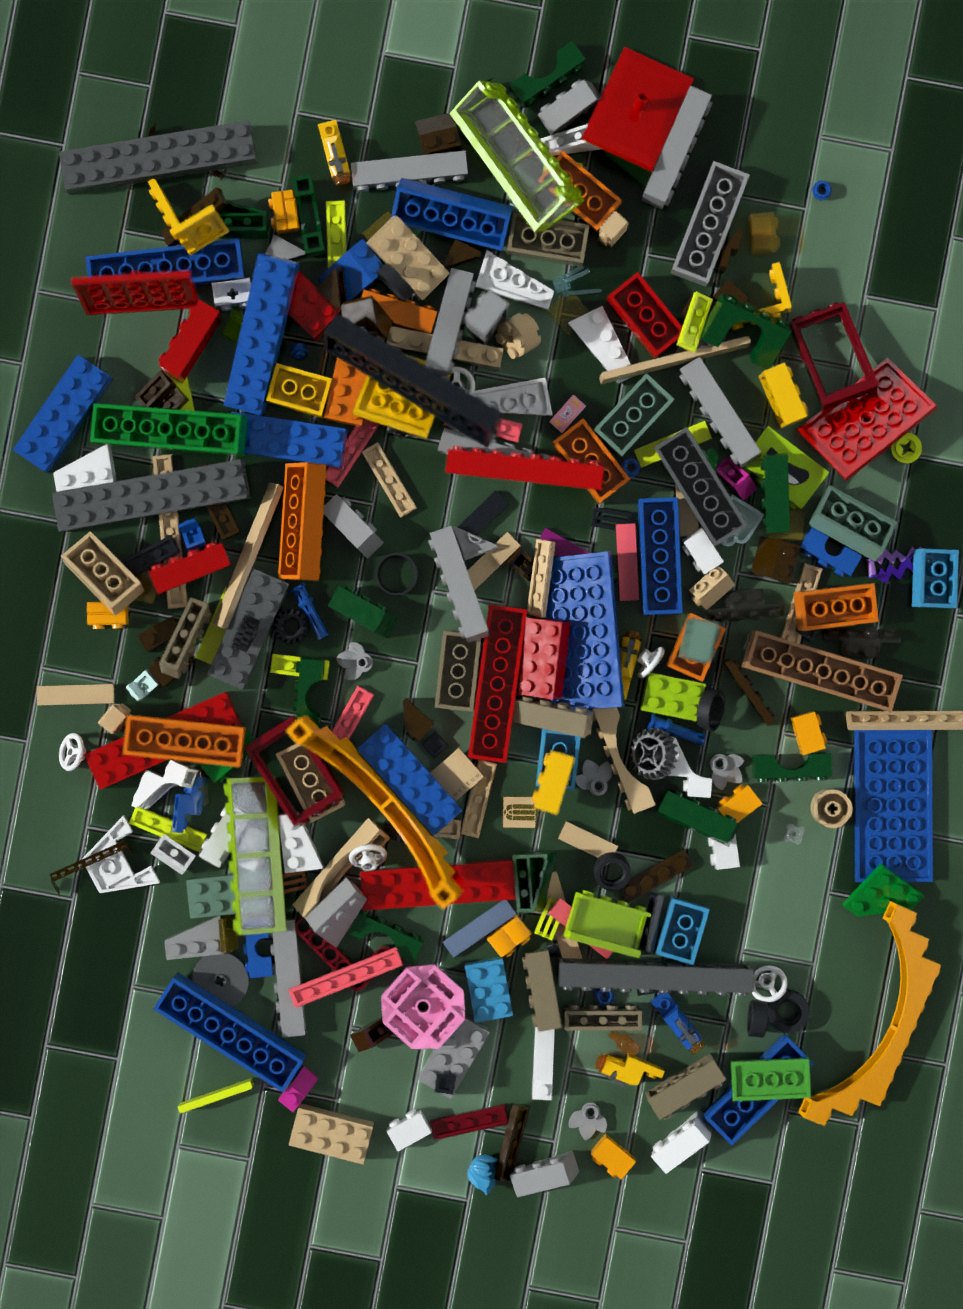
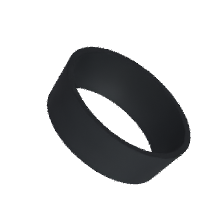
M388 263L376 271L380 279L404 302L414 292L410 284Z
M392 553L385 556L376 568L378 585L383 591L391 595H402L409 592L415 586L418 578V571L414 561L401 553ZM391 558H403L414 569V580L411 586L404 591H391L381 582V568Z
M707 689L703 692L697 708V723L699 727L712 732L718 729L725 708V696L722 690Z

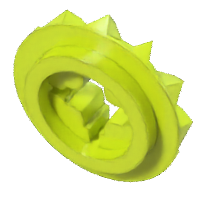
M906 433L891 446L893 457L898 462L906 464L914 462L922 452L920 439L912 433ZM909 443V449L913 452L907 451L902 455L903 448L901 445Z

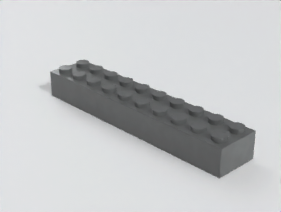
M249 120L59 152L64 187L69 195L143 183L151 179L161 180L226 169V167L233 168L258 164L252 126Z
M243 460L52 493L58 531L60 532L251 499Z
M558 958L557 982L564 990H574V987H582V990L592 991L593 988H601V991H613V988H620L622 992H632V989H640V992L650 993L651 990H659V993H671V990H678L680 994H690V991H698L697 994L708 995L709 992H717V995H728V992H735L738 996H748V993H753L754 969L748 964L694 962V965L685 962Z

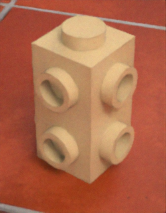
M717 566L689 589L693 596L691 600L696 606L699 607L701 605L704 609L708 610L735 584L729 575Z

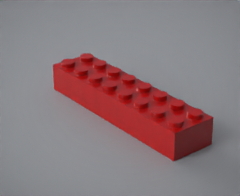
M453 446V450L448 449L445 473L602 490L605 467L601 466V462L589 461V464H581L582 460L569 459V462H562V458L551 456L550 460H543L542 455L533 454L530 455V458H525L523 453L511 452V456L504 455L505 452L492 450V453L489 454L485 453L484 449L472 448L471 452L466 451L465 447Z
M489 605L486 626L490 636L484 637L468 758L502 763L507 761L527 610Z
M228 691L165 718L243 727ZM125 737L84 754L100 790L169 759L124 755Z
M513 859L448 863L455 871L450 877L463 891L450 904L516 899ZM419 865L376 868L372 871H364L362 869L360 871L361 892L367 899L363 905V910L439 905L430 895L431 891Z

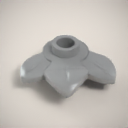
M350 642L349 651L342 652L336 657L338 664L346 668L343 678L346 680L358 679L363 672H368L373 666L372 657L365 653L364 647L356 642ZM362 659L366 662L364 666L361 665Z
M717 754L711 758L712 781L720 790L725 788L727 781L731 783L742 782V774L738 767L744 763V760L736 754L728 756ZM718 760L723 762L721 767L716 766Z
M585 760L583 775L576 776L577 785L581 789L590 790L593 795H603L608 789L607 782L612 777V768L609 762L606 761L598 766L591 760ZM597 782L601 783L602 785L601 789L599 790L595 789L594 787L595 783Z
M588 1102L583 1105L581 1110L573 1112L568 1125L569 1128L579 1127L583 1139L588 1140L596 1130L605 1133L607 1121L600 1114L599 1106L596 1103ZM593 1109L594 1113L592 1115H589L587 1113V1110Z

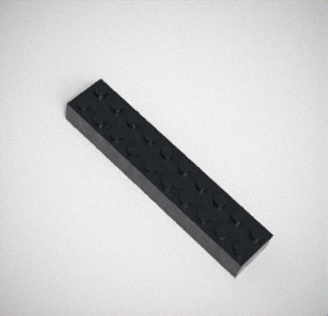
M337 314L325 329L324 350L486 448L489 447L499 433L503 413L497 407L486 404L479 396L471 395L464 387L456 386L447 377L440 376L432 368L418 363L414 357L403 354L397 347L388 345L378 336H373L364 327H358L353 324L349 318Z

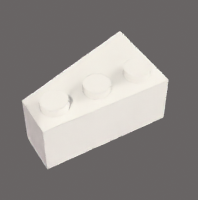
M108 444L53 473L56 492L117 482L112 449Z
M234 804L235 815L250 814ZM225 807L220 814L223 816L219 823L216 822L211 829L212 835L204 841L201 847L203 850L199 857L218 868L224 864L230 854L228 842L231 841V834H227V822H230V815H226ZM249 819L235 820L236 840H238Z
M286 813L279 814L278 822L285 873L323 869L325 865L305 824L301 827L299 824L293 826Z
M699 1109L676 1130H673L667 1138L657 1142L653 1146L654 1150L651 1157L667 1174L708 1144L714 1127L704 1118L703 1112Z

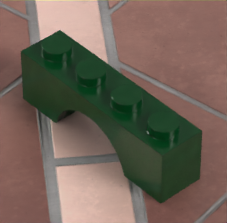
M573 40L556 52L557 66L549 76L533 78L524 73L509 84V90L522 108L525 105L527 107L531 106L537 101L536 98L541 94L543 96L547 95L552 91L554 85L557 83L559 85L563 84L568 80L567 76L573 72L577 74L584 68L583 65H585L586 59Z
M309 174L292 177L305 254L307 258L326 255L312 176Z
M301 657L300 661L296 663V673H299V680H295V692H298V699H294L293 711H297L296 717L298 719L308 715L320 729L321 715L313 711L309 706L307 691L313 683L323 679L325 658Z
M809 753L806 761L794 769H786L780 766L772 754L752 755V777L758 779V782H769V778H777V782L788 781V778H796V781H808L807 777H815L817 781L827 780V777H832L831 753Z
M361 908L346 933L358 939H363L366 935L373 932L384 933L394 941L401 958L414 964L424 942L421 939L422 936L411 932V934L403 931V927L397 924L391 926L386 923V919L380 916L374 918L369 915L367 910Z

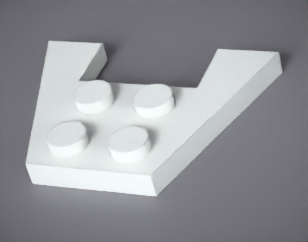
M125 815L118 820L82 859L117 844V840L133 832ZM122 851L86 867L99 893L160 883L152 866L134 874Z

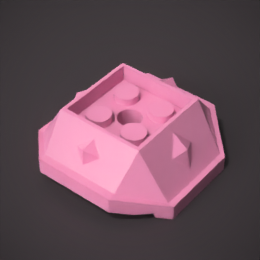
M435 964L406 967L381 996L383 1024L411 1049H439L465 1020L463 989ZM419 1002H427L429 1005L428 1009L420 1010L418 1008Z

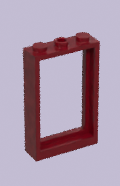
M835 302L830 304L827 309H816L808 316H797L792 319L789 325L792 331L791 335L822 410L877 391L879 383L845 302L840 304ZM839 315L866 380L827 394L800 329Z
M295 715L244 748L293 826L299 824L301 827L311 821L309 817L314 813L318 816L325 812V806L330 803L334 806L342 801L341 796L345 792L324 759L305 747L333 793L300 814H297L259 752L288 734L287 730L298 720Z

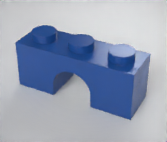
M813 527L809 528L799 545L801 546L800 550H802L801 554L810 559L811 557L818 559L817 563L825 568L830 566L835 569L834 573L840 577L851 576L862 556L846 546L842 547L837 556L829 555L825 550V543L829 537Z
M269 916L246 918L244 920V930L269 928L270 925ZM269 933L246 935V943H243L244 954L248 956V962H245L246 974L249 973L250 978L273 976V956L271 954H261L257 950V941L262 938H269Z

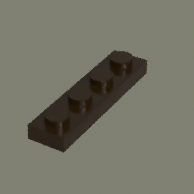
M218 187L213 189L178 217L180 223H183L211 205L217 213L228 204L222 190ZM167 226L161 231L167 247L176 246L180 243L179 239L175 240L170 232L171 226Z
M204 463L198 467L207 466L208 463ZM227 503L206 506L222 540L240 533Z
M729 658L724 661L723 664L766 726L774 723V713L769 707H764L762 704L764 699L758 691H753L751 688L753 683L748 676H743L739 671L742 668L737 660L733 661Z
M682 849L632 877L627 885L619 889L624 900L629 903L693 867V864L685 850Z
M513 1104L510 1111L503 1145L500 1149L499 1161L495 1169L494 1179L498 1181H511L510 1175L515 1168L530 1110L528 1105Z

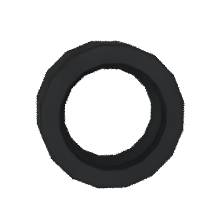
M616 852L601 855L594 865L595 880L600 887L609 891L625 887L631 877L630 865L626 857ZM609 863H618L622 865L624 872L621 877L615 880H607L602 877L601 870Z
M751 1000L747 1016V1033L750 1037L763 1038L767 1029L768 1004L760 1000Z

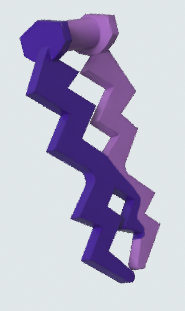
M911 547L906 556L897 550H894L891 555L885 548L884 552L876 560L881 565L885 557L894 564L896 558L901 561L898 570L889 564L886 571L880 568L879 573L876 574L875 561L866 559L869 573L868 578L875 577L887 584L891 574L900 580L906 568L913 572L911 559L914 556V548Z

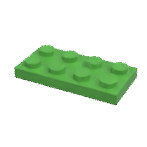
M809 1058L731 1061L733 1101L811 1098Z

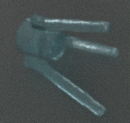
M584 266L577 267L553 281L557 295L562 294L563 298L569 295L600 293L602 290L568 291V289H571L570 281L590 273V270L587 269L575 274L582 270Z

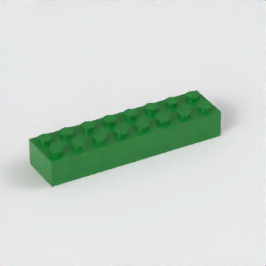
M94 403L90 442L101 445L108 444L113 446L244 456L248 417L238 414Z

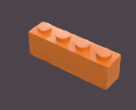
M371 288L368 291L363 290L361 298L373 296L393 321L392 325L432 334L438 312L434 311V307L428 305L420 307L412 300L403 302L398 300L397 296L391 294L383 296L379 294L380 291Z

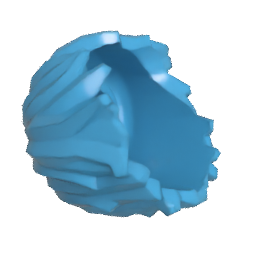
M480 1155L472 1160L467 1174L470 1182L477 1189L483 1191L485 1195H488L496 1184L494 1176L496 1172L495 1163L498 1158Z

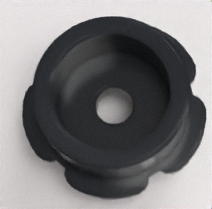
M553 939L546 942L549 956L558 957L557 953H560L558 942H553Z

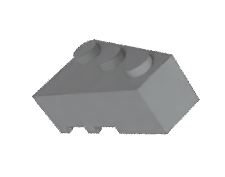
M586 80L576 81L571 86V90L567 93L565 91L560 93L556 97L557 100L552 104L548 103L540 109L542 112L538 114V117L550 134L553 135L575 122L574 120L580 115L590 112L589 109L599 102L601 95L592 82Z
M336 494L324 506V515L368 559L384 542L374 533L377 529L370 522L365 524L362 520L364 516L357 509L353 511L350 508L352 504L345 497L341 499Z
M345 878L305 919L315 933L337 948L367 899L357 885Z
M223 915L215 916L165 940L166 960L225 954L227 949Z
M573 1150L544 1160H538L527 1166L525 1164L519 1165L514 1168L515 1170L510 1175L516 1196L521 1197L570 1185L580 1171Z

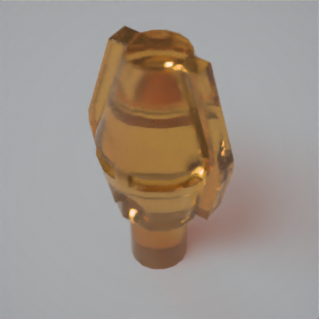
M613 1030L608 1035V1037L615 1041V1044H617L621 1051L635 1057L641 1049L626 1035H619Z

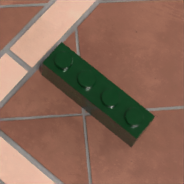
M788 453L764 454V459H760L761 470H765V478H761V490H765V497H762V509H766V517H762L763 528L767 529V533L790 532Z
M667 791L658 809L661 816L730 847L739 828L734 817L730 815L724 817L718 814L719 811L712 807H708V809L702 807V803L695 799L689 801L678 791L673 793Z

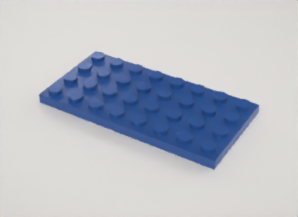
M611 552L554 557L547 611L544 619L571 622L562 699L550 700L552 703L565 702L571 707L583 706L587 707V709L625 706Z
M854 730L855 882H863L880 863L907 882H933L932 730Z

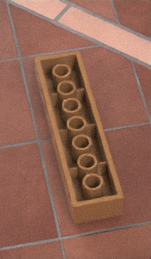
M756 630L751 632L741 667L888 712H892L903 675Z

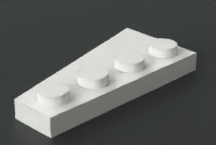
M486 251L475 288L485 291L491 290L497 295L549 310L554 294L552 289L511 266L492 252Z
M603 306L568 322V325L576 332L578 337L586 344L607 371L631 365ZM632 377L625 378V379H621V380H617L616 382L619 384V383L624 382V381H626V380H628V379H630V378H632Z
M546 378L477 390L473 393V396H479L486 404L497 407L501 413L552 416Z

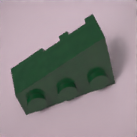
M226 199L228 205L221 209L218 214L230 232L218 239H269L267 212L246 205L242 206L232 203V201Z
M338 586L328 606L387 638L398 618L387 613L388 608L379 603L376 606L371 604L372 599L362 594L361 597L355 595L356 590L348 586L345 589Z
M557 851L521 852L512 855L517 913H535L545 908Z

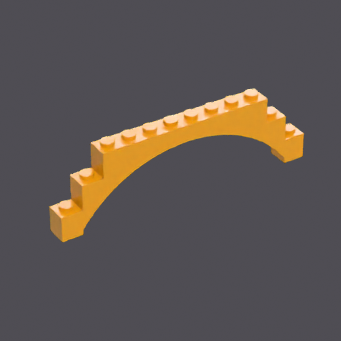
M308 715L299 718L287 730L288 734L298 745L313 751L337 768L378 807L409 847L428 882L431 891L430 895L443 909L463 892L450 877L455 871L443 858L448 853L447 850L389 787L347 737L339 740L327 726L319 729Z
M890 901L882 918L888 922L891 928L900 961L899 997L889 1029L872 1056L855 1073L840 1084L824 1092L813 1095L811 1098H804L798 1113L805 1119L825 1126L826 1122L831 1118L832 1108L853 1116L854 1111L858 1109L860 1099L878 1106L885 1100L886 1091L894 1079L897 1066L902 1061V1054L909 1045V1038L912 1031L916 1029L919 1015L925 1008V1001L932 992V985L935 978L939 976L941 967L937 962L922 956L928 948L929 939L910 930L916 922V912Z

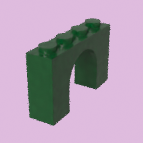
M722 293L706 320L701 340L719 347L728 330L734 324L742 321L754 322L760 326L761 336L749 355L751 362L766 370L770 369L792 332L789 322L783 318L777 319L772 317V314L766 310L759 311L751 303L745 302L744 304L731 294L727 296Z

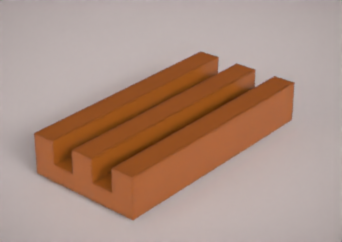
M305 871L283 874V878L302 875V878L283 882L284 886L299 882L304 883V885L284 889V894L307 889L308 882ZM272 876L267 877L270 891L273 889Z

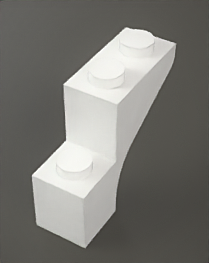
M675 738L673 744L678 745L675 748V751L679 753L675 755L678 761L673 763L675 769L670 770L671 774L667 776L687 777V780L683 781V792H686L687 796L711 798L712 778L701 777L692 772Z
M170 760L164 775L145 770L131 806L149 809L174 786L179 785L192 788L198 770Z

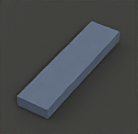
M502 900L446 938L443 943L454 958L516 915V912L507 900Z

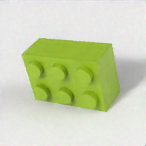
M649 673L646 677L640 710L697 721V708L699 700L705 691L706 684Z

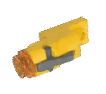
M333 120L318 124L332 181H335L336 185L349 183L351 173L337 121Z
M626 631L620 645L624 701L627 698L641 645V634L634 631Z
M629 1053L625 1062L622 1058L613 1057L608 1054H599L594 1068L598 1069V1072L621 1087L627 1084L638 1085L644 1071L647 1076L653 1079L657 1077L662 1078L665 1072L664 1068Z

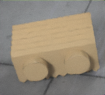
M616 211L613 212L605 220V223L600 226L598 240L604 246L609 245L612 247L627 230L629 223Z
M114 704L98 721V724L110 734L118 733L125 726L127 715H131V710L124 704Z

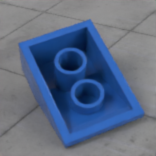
M362 239L317 279L322 284L333 269L344 266L346 299L350 301L380 278L376 271L384 266V264Z

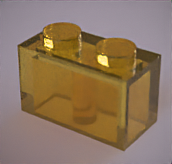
M774 212L750 214L749 227L752 256L775 254L778 250L777 248H780V238L776 236L778 218L774 217Z

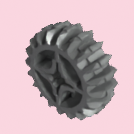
M650 728L642 730V733L637 734V739L632 740L634 746H630L633 752L629 755L633 757V760L630 763L635 764L633 770L638 771V775L644 776L645 779L657 780L665 778V775L671 774L670 770L675 769L673 763L678 761L675 758V755L679 754L675 751L678 745L673 744L675 738L669 737L670 733L664 732L662 729ZM655 739L659 742V744L656 745L655 743H652L651 740ZM652 763L657 768L653 769L649 766V764Z

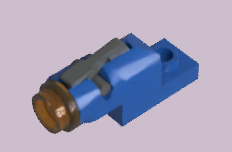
M196 769L198 773L192 788L184 787L185 794L175 795L172 832L183 833V830L187 827L185 814L200 815L203 807L209 803L208 780L203 769Z
M660 993L651 1000V1003L689 1052L691 1051L693 1054H696L705 1047L704 1039L669 993Z

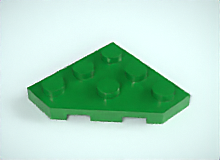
M880 863L842 904L844 908L857 917L885 914L890 901L912 910L924 898V894Z

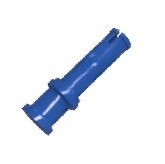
M304 582L292 588L290 592L294 594L298 602L297 606L303 609L319 640L329 635L312 604L314 602L313 597L309 596Z
M655 713L651 714L647 729H662L671 735L699 744L700 746L703 745L706 734L672 723L673 721L669 718L666 720L656 716Z

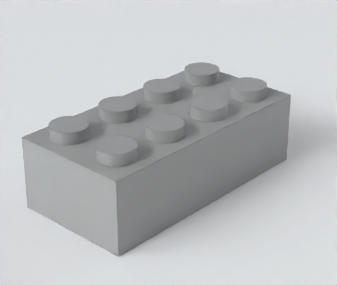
M491 290L487 293L483 292L477 300L478 306L475 309L471 308L465 316L466 332L482 345H486L497 331L499 324L508 316L509 303Z
M465 1015V1020L439 1049H433L418 1075V1080L435 1090L437 1072L456 1074L455 1093L489 1035L490 1029L479 1022L475 1023L474 1019ZM441 1093L449 1099H451L453 1096L450 1094Z

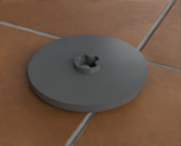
M225 952V954L204 956L194 968L192 981L230 1006H234L247 993L249 974H246L245 965L238 957ZM218 976L220 978L224 977L225 981L223 982V985L221 982H216Z

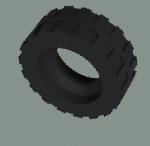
M787 989L780 999L768 1003V1020L778 1031L783 1033L798 1032L802 1027H805L806 1022L809 1020V1004L795 990ZM792 1002L796 1005L797 1015L794 1019L784 1020L779 1016L778 1010L782 1003Z

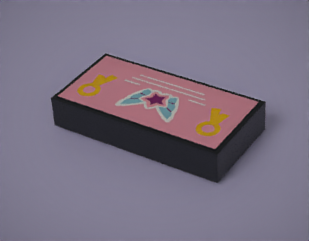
M572 394L548 423L562 435L587 408V405L575 394Z

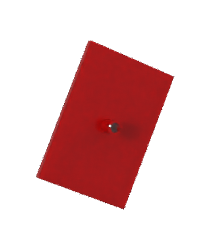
M624 47L581 139L652 172L694 78Z
M137 270V274H135V271H132L127 275L71 278L73 289L86 315L190 309L194 303L197 304L200 300L190 271L143 273Z
M888 358L873 368L879 383L877 391L832 408L821 410L798 428V432L846 481L938 409L937 405ZM863 376L856 383L866 380L865 376Z

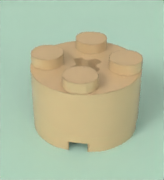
M517 313L499 324L498 334L495 335V339L498 344L502 345L509 357L514 359L539 346L541 335L538 336L537 330H539V327L530 315Z
M826 788L817 792L812 798L810 805L811 814L819 824L825 827H841L852 815L851 800L839 790ZM830 804L835 806V809H832V813L827 810Z

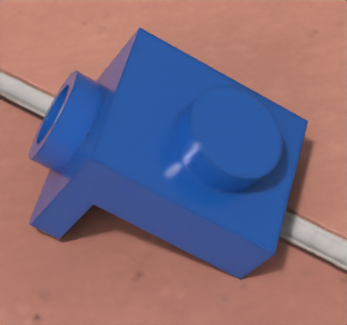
M196 518L186 520L178 525L189 552L207 545L201 526Z

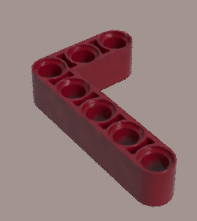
M303 917L298 919L295 924L296 932L334 971L340 969L339 965L341 963L354 964L338 946L336 948L324 938H322L323 942L321 944H315L313 936L318 934L314 932L310 925L308 930H302L299 923L301 921L307 922V920ZM387 944L382 945L371 956L379 954L382 950L392 949V947ZM326 950H335L336 956L329 958L326 955ZM375 977L363 981L361 985L350 986V988L360 991Z

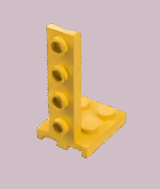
M155 179L148 181L151 187L149 190L154 200H158L156 203L157 208L161 213L165 214L163 219L167 226L172 227L170 229L172 236L175 240L179 239L189 255L194 254L230 232L212 205L180 223Z
M780 262L772 264L769 276L771 283L776 284V289H774L776 301L781 303L759 309V311H768L774 318L781 317V313L791 312L792 308ZM750 321L738 322L731 328L732 330L741 329L744 327L743 324L750 323Z

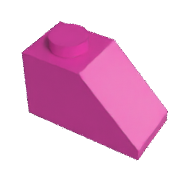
M729 457L716 467L718 476L742 501L758 489L751 477L742 468L735 465Z
M304 1066L284 1092H282L278 1101L294 1112L319 1078Z

